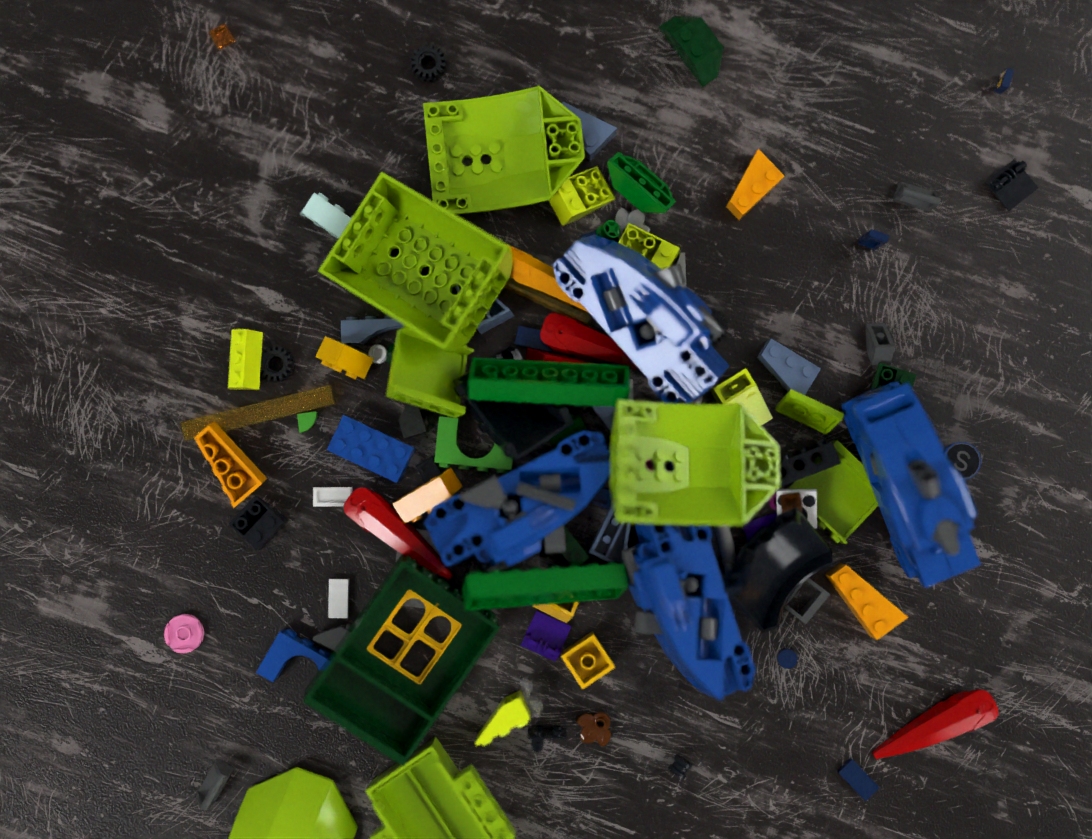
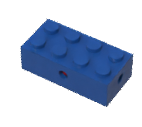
M343 415L327 450L391 481L400 483L416 448Z

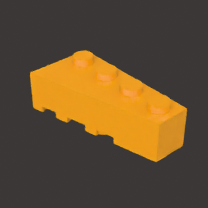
M215 421L194 437L204 457L212 466L213 473L221 482L222 489L231 500L230 503L233 508L268 479Z
M839 563L825 573L870 637L878 640L908 618V616L847 565Z

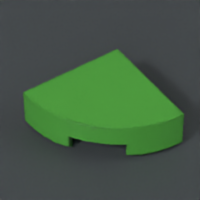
M317 412L297 414L299 433L308 431L317 420Z

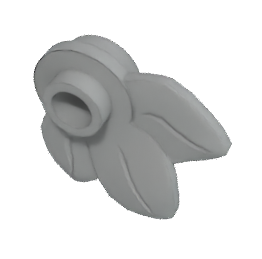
M620 208L615 217V222L620 227L618 239L620 240L628 223L650 232V228L643 225L645 213H642L639 209L628 213L624 208Z

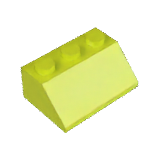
M232 329L228 389L259 390L263 332L249 329Z

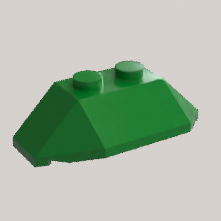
M617 152L607 162L613 188L642 213H666L675 204L676 201L672 197L668 185L639 160Z

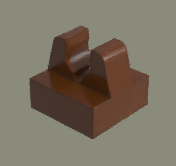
M800 492L780 495L782 513L795 507L801 513L803 512Z

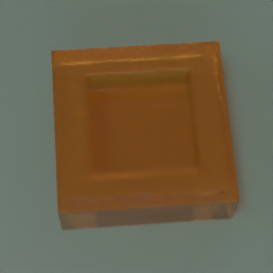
M225 23L209 31L219 51L236 42Z

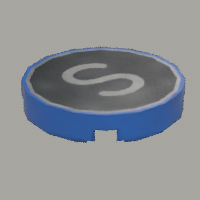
M957 442L945 448L944 452L948 461L961 474L964 480L970 479L977 474L981 466V457L973 445Z

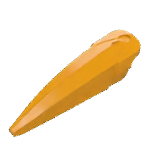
M510 246L513 253L511 278L520 284L542 291L588 312L580 302L573 301L558 285L554 268L534 258L532 255Z

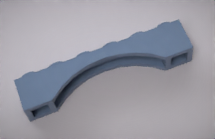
M389 315L384 316V319H377L376 316H366L364 320H358V317H346V320H341V343L347 346L364 345L380 333L400 329L405 325Z

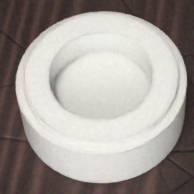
M376 344L369 349L368 356L374 358V363L382 364L388 358L386 355L388 351L384 346Z

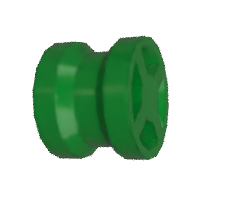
M613 220L606 221L596 230L597 236L609 240L615 239L620 234V227Z

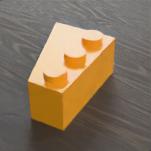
M759 149L754 154L726 206L738 220L784 178L779 169Z

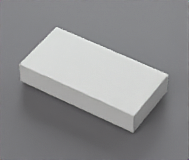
M313 487V507L344 506L345 501L353 493V487Z
M329 579L328 618H349V579Z

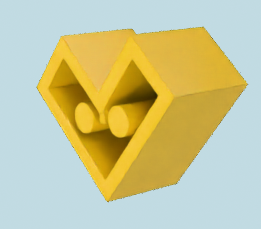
M326 336L315 356L322 360V365L340 373L342 370L347 371L345 375L355 380L357 376L365 379L374 358Z

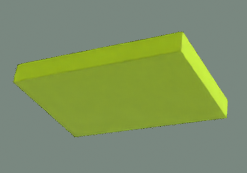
M792 389L788 391L775 408V411L826 435L844 416V413Z

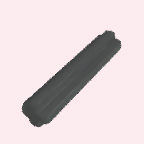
M519 483L517 488L518 494L570 511L574 510L576 501L527 484Z

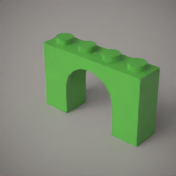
M439 416L434 463H439V467L450 468L451 464L458 465V469L469 470L470 466L477 467V471L487 472L489 468H496L497 473H508V470H512L513 458H507L496 443H494L490 453L482 458L473 459L463 454L458 445L460 419Z

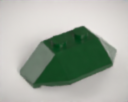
M674 16L659 26L662 34L702 88L718 77L724 47L702 17Z

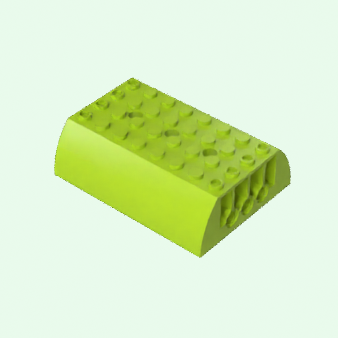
M381 172L318 271L444 350L455 351L470 341L510 278L513 253L510 246ZM399 249V254L396 257H391L392 250ZM424 267H429V274L426 276H422V269ZM454 286H461L459 294H452Z

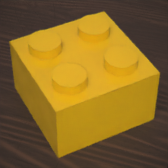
M593 631L561 652V658L582 689L615 668L613 661Z

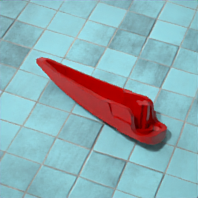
M551 313L545 318L540 338L544 344L553 350L602 364L629 365V369L641 371L611 337L566 315Z
M360 487L355 489L345 501L343 508L345 514L365 531L372 533L401 554L409 555L417 561L416 563L425 566L434 573L448 580L453 576L448 566L445 565L444 561L409 522L404 523L396 509L380 494Z
M976 689L974 691L956 693L947 700L940 701L879 745L872 754L875 759L919 750L943 742L965 732L974 731L996 720L999 709L991 694L985 690Z

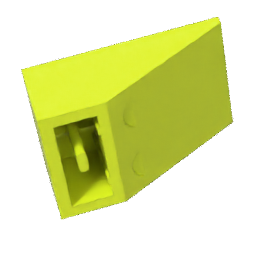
M598 166L570 176L548 201L562 226L610 203L615 200V197Z
M628 223L618 242L642 254L661 269L673 266L680 255L679 247Z
M746 368L710 390L718 404H742L761 426L773 419L756 383Z
M521 690L502 699L477 734L476 746L480 744L485 746L493 741L492 738L498 735L503 737L511 732L510 729L516 726L521 728L528 724L531 710Z

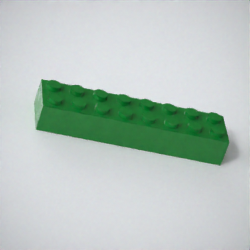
M472 357L468 379L469 399L478 401L493 400L497 402L513 401L517 403L532 402L537 404L552 403L556 405L616 407L617 400H629L630 390L629 365Z
M610 562L601 566L593 563L587 565V567L571 565L568 568H560V566H553L545 570L536 567L529 569V571L513 569L503 573L500 570H495L489 574L472 572L467 575L462 589L465 611L619 599L628 588L625 565Z

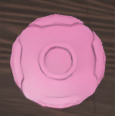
M190 614L175 616L165 627L164 638L166 644L177 653H188L200 646L204 638L203 624L198 618Z

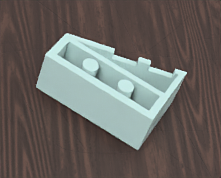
M314 193L300 215L307 217L315 225L322 227L329 234L339 239L353 215L349 217L344 213L345 209L341 206L330 204L328 202L329 199L325 195Z

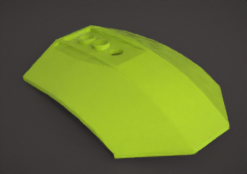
M539 85L520 91L481 98L423 103L432 199L434 203L455 215L508 209L550 200L585 158L581 119ZM483 155H489L492 161L486 165L480 159ZM464 158H471L473 163L470 166H465L462 164V160Z
M617 400L610 442V487L616 522L671 525H744L780 487L779 445L742 404H674ZM647 460H650L654 465L652 471H649L645 466ZM666 461L673 463L674 469L672 472L665 470L664 464Z
M295 767L248 788L228 839H354L358 826L334 780Z

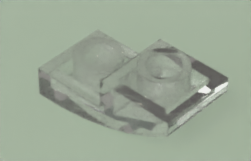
M528 675L520 676L524 699L533 715L538 718L540 717V711H543L542 699H538V694L530 695L533 692L532 680L528 681Z

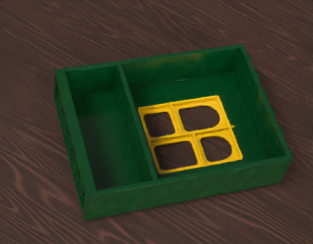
M401 555L308 685L303 698L305 704L402 766L405 765L501 628L496 614L489 609H486V611L483 609L465 611L463 592L456 587L454 590L450 588L449 583L442 577L437 579L431 570L425 566L422 568L416 564L417 561L409 555L406 557ZM411 598H416L424 603L425 614L413 632L408 634L392 623V619L404 602ZM436 616L446 617L451 623V631L443 643L437 642L424 633V628ZM385 630L390 631L404 641L403 646L393 659H388L373 647ZM421 640L433 648L436 653L421 675L416 677L402 668L400 662L415 641Z

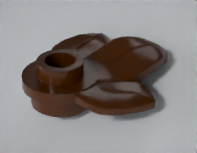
M597 712L594 715L584 713L578 717L576 722L583 727L580 733L581 742L593 743L597 741L602 747L609 742L611 737L609 730L611 720L605 712ZM597 721H603L604 724H599Z

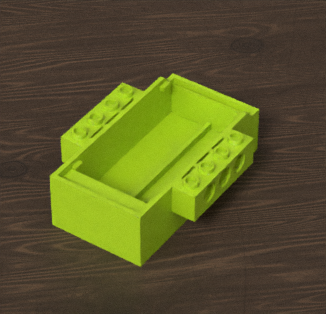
M436 736L416 749L404 766L396 763L372 779L365 791L372 801L374 810L384 823L373 831L370 839L515 838V828L474 766L471 764L459 772Z

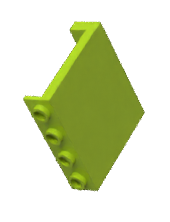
M405 325L397 330L386 397L453 418L464 415L466 407L461 405L462 397L459 398L455 393L454 387L456 386L453 381L465 374L467 356L474 352V349L465 345L455 351H446Z
M834 440L832 443L841 464L792 482L786 489H817V526L822 530L826 529L830 532L829 537L835 543L847 544L846 539L878 507V503L863 464L838 440ZM818 455L813 462L819 464L820 456Z

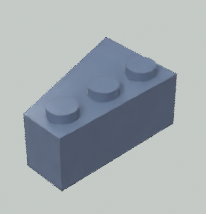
M562 102L561 104L581 119L585 157L591 161L616 136L617 128Z

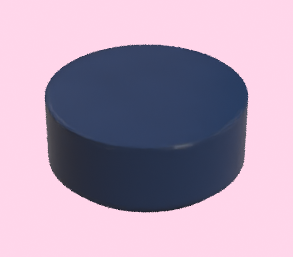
M781 649L777 654V662L785 669L793 668L797 663V655L791 649Z

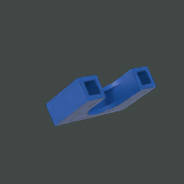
M283 629L278 633L256 673L274 682L278 679L288 660L297 655L309 657L316 663L318 670H320L331 653L324 648L319 649L313 646L314 643L309 639L299 638L295 631Z

